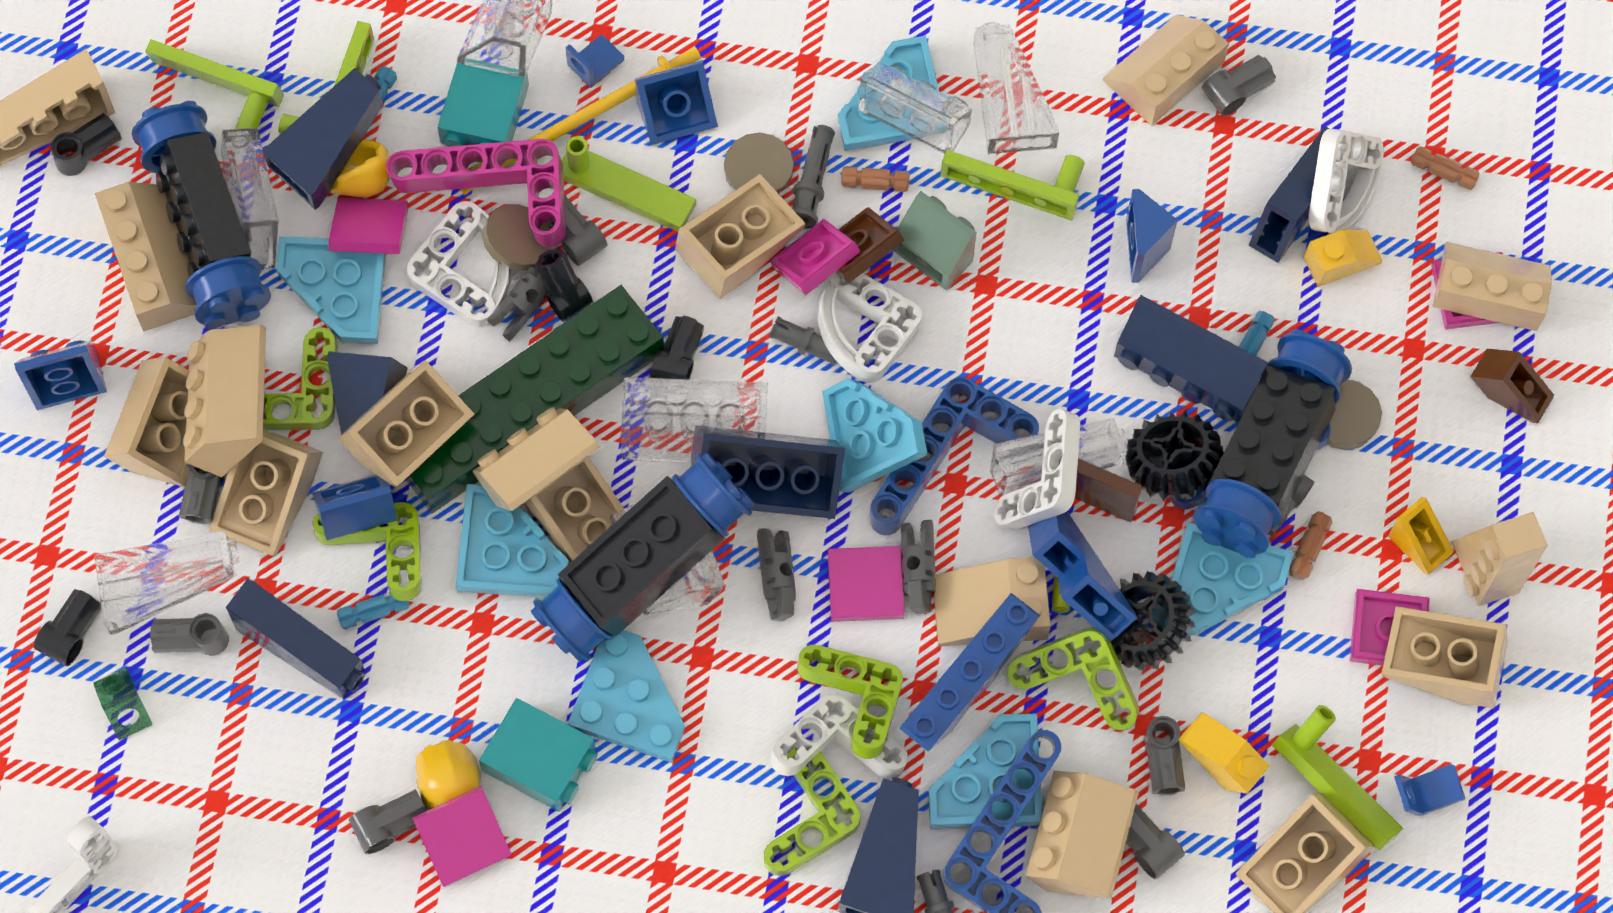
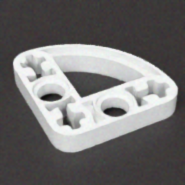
M1327 129L1323 133L1320 141L1309 210V225L1312 230L1334 233L1349 228L1361 216L1372 197L1382 166L1384 147L1379 138L1337 129ZM1348 166L1357 167L1358 170L1352 187L1343 201Z
M462 201L451 208L411 257L407 264V274L410 283L431 299L470 325L485 327L489 325L487 322L488 318L507 296L510 284V265L503 262L500 264L495 261V274L489 294L450 268L477 233L480 231L483 234V228L489 218V215L476 204ZM471 214L473 222L465 221L459 228V216L467 217ZM458 228H459L460 236H462V237H459V235L455 232ZM442 238H449L455 244L449 252L441 253L435 249L436 242ZM428 253L434 258L431 263ZM430 263V275L422 274L418 277L416 269L418 267L425 269ZM446 284H458L461 287L460 294L454 298L445 297L441 290ZM468 294L470 302L475 306L480 307L483 304H485V314L483 312H478L476 315H474L472 305L466 302Z
M835 272L826 280L818 308V324L822 339L833 358L847 372L860 381L866 383L877 382L884 376L918 331L922 319V311L914 302L864 273L850 282L851 284L848 283L842 286L839 283L843 284L845 280ZM862 289L860 296L856 295V293L858 294L859 290ZM868 296H877L883 300L884 304L873 306L867 302L866 298ZM835 299L878 323L877 327L858 351L849 344L838 326L835 315ZM910 317L911 319L905 320L901 329L897 326L899 318ZM889 336L897 344L893 347H886L879 342L878 338ZM874 354L877 356L875 365H871L869 368L864 366V364L867 365L872 360Z

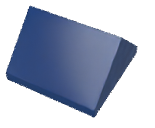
M702 60L635 79L636 101L651 145L718 127Z
M1132 189L1126 216L1131 283H1138L1171 249L1178 221L1140 189Z
M377 475L312 493L326 540L397 521L390 485Z

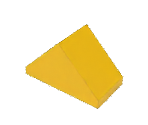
M1425 497L1418 499L1396 519L1388 535L1428 575L1454 553L1450 542Z

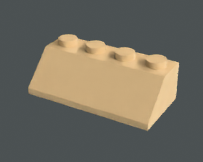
M126 182L96 192L95 196L143 332L194 315V310L197 306L195 299L190 297L185 290V284L189 278L187 269L189 260L186 253H181L177 243L178 229L176 223L169 221L166 210L168 200L165 192L160 193L157 184Z
M252 325L209 330L199 341H194L191 344L187 353L189 361V375L186 380L188 401L184 411V415L187 417L186 433L183 438L185 463L223 477L263 441L266 327Z

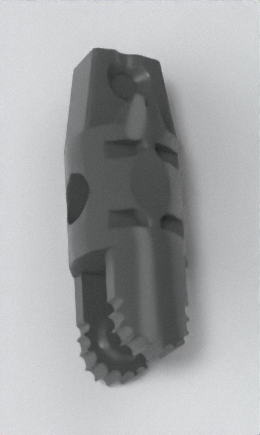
M530 267L487 320L494 327L504 319L509 311L516 315L505 328L502 335L509 342L516 336L549 294L537 268Z
M930 519L923 520L920 524L921 545H915L912 525L910 523L901 524L903 592L905 596H909L910 609L916 614L931 612V592L936 591L934 526Z
M761 528L757 531L763 594L767 600L771 620L785 621L794 615V601L796 600L789 532L780 530L776 533L773 540V532L769 529Z

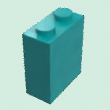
M459 55L437 127L440 143H444L447 147L513 141L529 87L527 69Z
M516 698L479 759V763L483 772L559 812L564 803L569 805L573 801L579 789V784L576 783L583 771L588 773L591 770L598 753L595 752L594 738Z

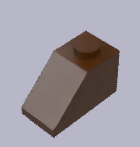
M1486 349L1470 376L1488 399L1532 423H1539L1554 397L1553 392L1519 351Z

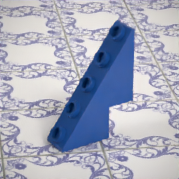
M1068 511L1028 526L1032 555L1058 578L1061 598L1100 633L1104 634L1110 642L1137 619L1136 613Z
M1010 593L899 729L928 752L953 731L974 700L988 689L1040 615L1014 594Z

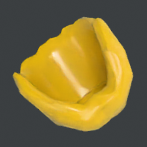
M362 140L329 192L332 194L368 198L382 192L389 181L386 169L389 153L385 146L376 141Z
M444 740L435 745H428L416 757V784L422 802L429 810L480 786L481 771L477 757L463 743Z

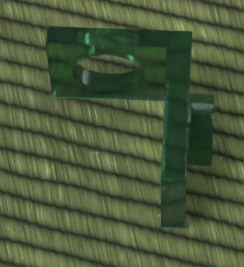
M127 667L93 682L101 706L118 740L152 725V721L137 693ZM125 709H135L138 711L139 717L134 724L126 726L118 722L119 714Z

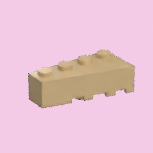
M84 49L0 100V166L51 143L58 134L76 131L102 113L108 116L115 114L105 84L87 49Z
M1534 512L1490 525L1451 541L1465 573L1464 585L1470 597H1475L1478 606L1519 594L1548 546Z

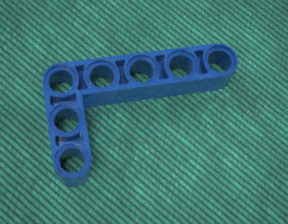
M956 377L950 380L922 422L926 449L932 455V458L927 461L916 460L888 475L871 504L870 524L873 530L881 535H891L900 529L901 524L906 520L964 426L1012 453L1025 455L1030 453L1036 446L1039 433L1037 419L1027 411L967 378ZM956 394H962L968 398V401L957 403L951 397ZM992 411L999 415V419L989 421L982 414ZM945 423L950 426V429L946 432H939L933 428V425ZM1025 429L1030 433V436L1019 438L1013 431ZM901 480H908L913 483L914 487L909 490H903L897 487L896 483ZM882 509H890L896 515L891 519H883L877 513Z
M1049 730L1037 731L1027 740L943 869L945 884L986 913H1014L1015 909L1020 905L1029 907L1033 913H1042L1035 901L985 867L1059 757L1061 752L1060 739L1054 732ZM1039 738L1049 740L1053 746L1052 755L1048 758L1037 756L1033 750L1035 740ZM1024 769L1031 774L1033 783L1030 788L1019 789L1014 785L1013 774L1016 770ZM1003 800L1011 806L1012 815L1009 820L1000 821L993 816L992 806L994 802ZM984 832L990 836L991 847L987 852L980 853L972 847L971 838L974 833ZM956 863H963L970 869L971 877L965 884H957L951 879L950 870ZM994 884L1000 888L1002 899L998 905L991 906L983 901L982 890L986 885Z

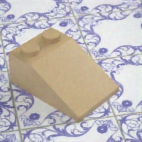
M759 174L679 228L675 250L716 296L721 299L755 274L805 227V222L765 178Z
M263 429V441L228 472L209 531L271 556H276L312 486L323 452Z
M589 456L524 502L537 522L570 562L626 513V510Z
M1035 557L1003 559L935 574L936 591L934 592L938 647L968 645L1010 593L1014 594L1040 615L1022 641L1048 640L1051 625L1045 566Z
M1396 607L1382 669V677L1458 703L1495 708L1508 643L1507 626L1501 623Z
M1321 793L1311 794L1236 872V875L1273 913H1306L1341 882L1375 846Z

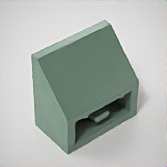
M920 191L897 228L905 241L894 248L893 251L947 291L973 262L977 232L967 219L961 216L957 218L950 213L940 199L935 196L929 197Z

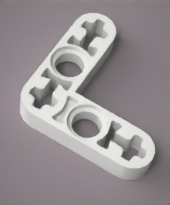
M1056 409L1051 413L1045 427L1041 481L1003 495L995 506L994 519L997 524L1017 530L1063 514L1072 506L1076 492L1080 419L1076 414L1063 409Z
M833 694L822 698L777 741L770 755V764L775 772L781 775H795L832 739H835L882 778L892 779L897 778L902 773L908 761V754L905 748L888 734L884 750L878 757L864 759L857 756L851 748V739L859 710L843 697ZM837 711L839 715H833L827 724L823 721L827 712ZM868 728L867 734L870 737L868 744H871L875 729ZM813 729L819 734L820 740L808 741L802 736L801 730ZM794 746L798 749L794 759L789 758L785 760L782 758V755H788ZM891 756L896 760L888 764L884 761V758L888 759Z
M91 816L80 820L67 836L66 841L77 855V858L33 902L27 913H63L116 857L118 853L117 846L107 831Z

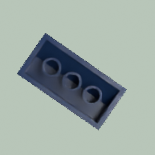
M1142 295L1138 298L1117 341L1114 357L1118 358V361L1124 367L1130 370L1138 369L1149 375L1150 379L1162 387L1170 386L1181 392V395L1189 402L1194 404L1202 403L1213 409L1214 414L1226 421L1233 420L1239 423L1268 365L1267 361Z
M695 425L690 460L691 466L697 461L695 457L697 453L703 456L707 452L716 462L719 461L732 475L733 478L730 480L738 488L741 487L754 501L755 504L750 508L751 511L835 519L845 455V447L839 442L830 439Z

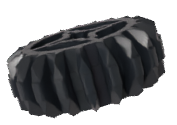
M1186 410L1181 416H1175L1170 411L1168 417L1162 418L1156 413L1154 422L1144 420L1142 429H1134L1133 438L1129 439L1127 444L1126 465L1128 466L1129 476L1132 480H1135V483L1141 485L1142 489H1146L1150 497L1159 493V496L1164 501L1169 495H1174V498L1179 501L1183 494H1188L1193 499L1194 490L1196 489L1206 492L1207 482L1210 483L1224 454L1220 436L1217 431L1213 430L1210 421L1203 423L1199 414L1190 419Z
M1147 571L1143 578L1139 573H1133L1131 583L1126 579H1120V591L1136 613L1137 619L1111 641L1118 660L1127 668L1135 666L1138 670L1145 671L1147 665H1149L1151 668L1159 670L1160 659L1166 663H1172L1170 654L1174 651L1178 654H1183V649L1179 646L1182 641H1191V636L1186 633V630L1196 626L1194 621L1189 618L1195 614L1194 608L1188 604L1191 600L1190 596L1185 591H1182V586L1178 582L1171 581L1164 574H1160L1157 577L1153 572ZM1145 598H1148L1147 600H1145V601L1142 602V603H1137V602H1139V601H1141V600H1143V599H1145ZM1141 614L1145 618H1149L1148 621L1154 627L1150 628L1146 623L1143 624L1144 621L1138 615ZM1168 615H1169L1168 622H1167V625H1166V627H1165V626H1164L1165 620H1166V618H1167ZM1152 638L1155 639L1152 642L1143 645L1147 640Z

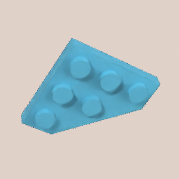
M926 36L892 41L885 50L882 59L875 68L873 67L858 86L855 95L838 113V124L844 151L947 133V124Z
M279 236L276 270L284 282L342 343L378 344L386 254L329 251V238Z
M847 378L822 391L830 440H836L845 447L839 491L850 493L927 455L922 421L864 384Z
M467 484L455 586L456 591L543 598L548 596L558 587L556 582L559 578L558 574L569 565L568 559L560 550H557L540 527L520 507L513 511L497 507L482 485Z
M1188 522L1171 580L1178 582L1182 586V591H1185L1190 596L1191 600L1188 604L1195 611V614L1189 618L1194 621L1196 627L1186 630V633L1195 636L1283 590L1294 552L1269 545L1265 552L1256 554L1255 558H1246L1238 552L1206 543L1201 538L1202 532L1196 524ZM1168 615V617H1167L1166 620H1165V624H1164L1165 627H1166V625H1167L1169 615Z
M623 630L620 634L614 636L611 641L605 638L600 642L568 725L587 735L673 763L685 731V725L641 636Z
M1037 714L999 715L981 737L974 741L954 762V765L941 778H938L929 788L928 792L930 829L971 827L1027 740L1038 731ZM1038 739L1033 744V750L1037 756H1039ZM1019 769L1013 774V783L1017 788L1028 789L1031 787L1033 779L1027 770ZM1041 784L1013 826H1039L1042 816ZM999 800L993 803L992 814L997 820L1006 821L1012 815V808L1006 801Z

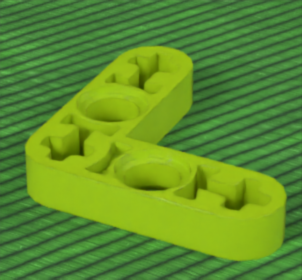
M313 328L304 337L301 393L264 394L267 419H263V429L319 430L328 427L333 422L335 417V398L327 356L328 351L337 352V343L335 336L327 328ZM318 339H324L326 343L322 351L324 361L317 360L318 355L315 346H313L317 345ZM322 370L327 372L329 379L325 384L315 386L309 382L311 374L315 371ZM315 396H321V404L324 411L321 412L320 418H314L313 413L310 412L315 411L316 408ZM277 405H289L292 408L290 416L282 420L274 418L272 412Z
M403 502L394 503L397 521L387 523V527L380 525L330 540H326L318 513L315 515L312 523L315 536L324 545L386 541L387 582L390 594L399 601L413 600L419 595L422 588L420 523L417 510L413 505ZM400 517H407L405 525L398 524ZM406 545L414 549L412 554L405 558H399L394 555V551L399 546ZM401 570H407L409 581L406 587H400L402 582Z
M1095 627L1084 628L1019 654L1008 666V680L1013 686L1023 690L1033 688L1082 668L1103 717L1110 727L1116 730H1126L1133 726L1138 718L1139 706L1113 646L1104 634L1100 633ZM1090 636L1092 641L1099 640L1101 644L1097 648V653H1094L1092 649H1086L1078 654L1080 661L1076 660L1074 649L1082 647L1086 643L1087 637ZM1053 649L1063 650L1068 656V664L1060 668L1053 666L1048 658L1049 652ZM1040 655L1042 667L1034 670L1029 676V680H1027L1025 675L1018 676L1016 672L1020 668V663H1023L1025 668H1029L1038 663L1039 659L1036 656ZM1103 669L1111 670L1116 675V685L1110 688L1101 686L1097 681V673ZM1119 690L1123 691L1124 694H1120L1117 699L1122 708L1130 709L1126 716L1127 720H1123L1121 716L1113 715L1117 708L1114 697L1108 701L1105 697L1113 696Z
M809 645L803 648L799 653L797 671L803 679L863 695L852 733L851 748L861 758L872 759L878 757L884 750L903 682L901 670L890 663L820 645ZM812 660L819 661L816 667L810 666ZM831 664H835L833 672H829ZM845 667H852L860 675L856 678H847L841 674L840 670ZM867 673L871 674L869 682L865 681ZM883 678L890 680L888 685L881 684ZM872 705H880L886 709L887 714L880 717L873 716L868 712L867 708ZM868 728L875 729L871 744L864 742Z
M795 746L787 755V760L789 758L794 759L798 750ZM821 751L810 761L815 772L808 779L804 778V776L809 775V769L806 765L794 775L818 813L771 841L764 850L765 867L771 874L776 876L790 874L850 837L859 828L860 811ZM820 779L830 780L834 785V791L830 796L820 797L813 791L814 783ZM840 796L843 800L838 801V807L843 814H852L850 817L851 825L847 827L843 822L835 823L837 812L831 804ZM831 805L828 810L824 808L826 806ZM808 829L819 830L823 836L822 843L816 847H808L802 842V834ZM794 838L798 850L804 855L798 857L795 850L787 856L788 864L784 866L780 862L773 864L771 861L774 859V851L777 849L781 853L792 849L790 840Z

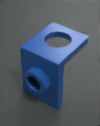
M603 35L597 37L581 52H577L570 44L565 47L568 67L590 88L625 60L624 55Z
M1453 764L1412 779L1400 774L1394 776L1406 812L1422 816L1465 800L1458 773Z

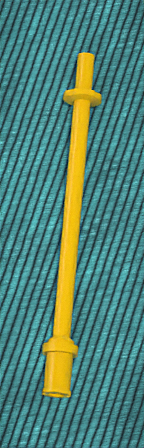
M693 47L669 61L661 55L657 58L658 67L641 77L694 63L701 59L700 53L696 47ZM635 80L527 140L547 139L552 142L635 96ZM517 159L506 160L502 167L506 168L515 163ZM482 162L471 166L467 170H477L481 167ZM475 188L460 189L463 195H466Z

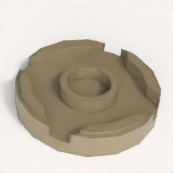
M759 132L747 134L734 141L726 153L724 171L726 181L735 190L761 174L779 194L791 182L794 163L791 151L782 140L774 135Z
M508 204L495 209L483 228L482 237L486 250L498 263L501 264L503 262L510 265L509 269L527 271L530 267L536 268L535 263L538 261L539 255L552 249V247H544L536 241L529 224L528 207L519 204ZM545 222L539 230L549 231L551 229L547 222Z
M1347 380L1339 386L1341 395L1335 404V412L1329 422L1331 431L1327 445L1343 450L1359 448L1366 444L1378 431L1382 415L1379 400L1373 391L1358 381Z

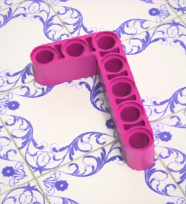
M547 139L405 150L395 152L387 160V173L396 189L403 193L527 183L529 224L536 241L544 247H554L560 244L565 237L563 163L557 147ZM543 156L553 157L545 165L537 164L538 160ZM517 159L514 166L509 168L502 167L506 160ZM473 162H482L481 167L477 170H467ZM438 165H447L446 170L442 173H432ZM403 168H412V171L407 176H398V173ZM544 189L554 190L549 197H538L539 193ZM545 222L555 223L554 227L549 231L539 230Z

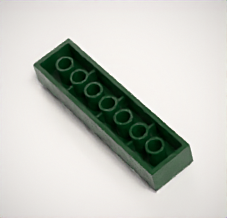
M619 285L458 395L472 410L474 415L405 480L430 513L433 514L466 491L467 484L475 485L479 482L472 471L480 466L477 461L482 456L494 449L497 452L509 445L507 439L523 428L526 431L538 424L536 418L552 407L556 410L559 408L568 409L575 416L652 363L658 350L664 347L663 336L625 288Z

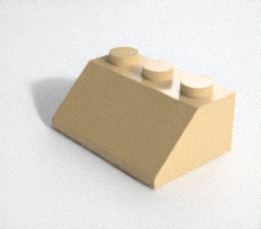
M1175 15L1105 75L1103 81L1152 126L1225 62L1229 43L1205 21Z
M1446 242L1432 307L1538 331L1547 312L1552 285L1551 266Z
M167 357L141 361L104 455L105 458L132 473L178 486L185 485L189 469L187 463H185L183 438L186 433L187 423L184 411L188 401L186 380L189 370Z
M425 360L412 369L338 439L364 467L396 488L462 427L474 413Z
M552 407L536 418L538 424L528 431L525 428L517 431L507 439L508 446L499 452L496 449L491 450L477 461L480 466L472 472L497 507L510 511L515 510L601 447L597 440L568 409L559 408L556 410Z
M1053 771L1026 877L1047 892L1112 898L1139 792L1087 773Z

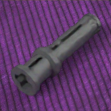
M826 125L813 127L802 178L793 188L795 199L792 209L805 222L804 228L806 229L812 228L817 224L818 217L816 212L818 203L823 200L825 194L822 180L835 131Z

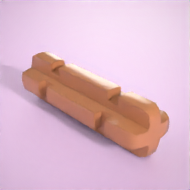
M1422 146L1416 149L1411 160L1413 166L1424 169V167L1429 168V173L1453 183L1455 180L1459 181V186L1472 190L1475 187L1480 174L1478 170L1468 166L1464 169L1461 167V163L1438 153L1434 156L1431 154V150Z
M845 166L842 169L841 184L843 187L855 188L856 185H861L863 189L889 190V187H892L894 191L906 192L909 188L910 175L907 171L895 170V173H890V170L874 168H862V171H858L857 167Z
M1319 511L1312 515L1308 524L1309 530L1305 531L1295 553L1296 559L1292 560L1289 568V573L1300 580L1309 577L1313 568L1312 562L1316 561L1325 541V532L1329 531L1333 522L1329 515Z

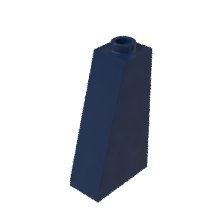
M356 68L349 72L262 150L267 166L314 210L323 203L337 177L341 174L383 106L379 92L381 87L378 82L369 74L363 76Z
M1326 126L1268 200L1250 240V247L1277 263L1283 258L1309 219L1320 141L1323 133L1330 129Z
M246 579L226 606L236 631L340 698L344 699L349 691L353 693L361 685L365 677L363 673L365 669L362 660L251 579Z
M883 778L840 898L838 912L914 913L919 790L914 789L913 784L900 778H892L891 781Z

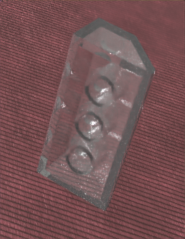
M624 377L621 459L691 463L695 425L767 433L768 383Z

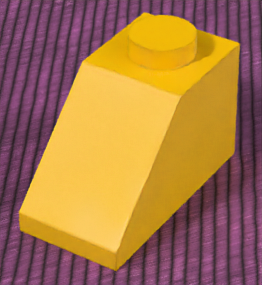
M1342 229L1310 241L1303 256L1317 287L1376 266L1383 261L1368 230Z
M1201 712L1178 739L1224 790L1248 794L1270 767L1245 739L1206 713Z

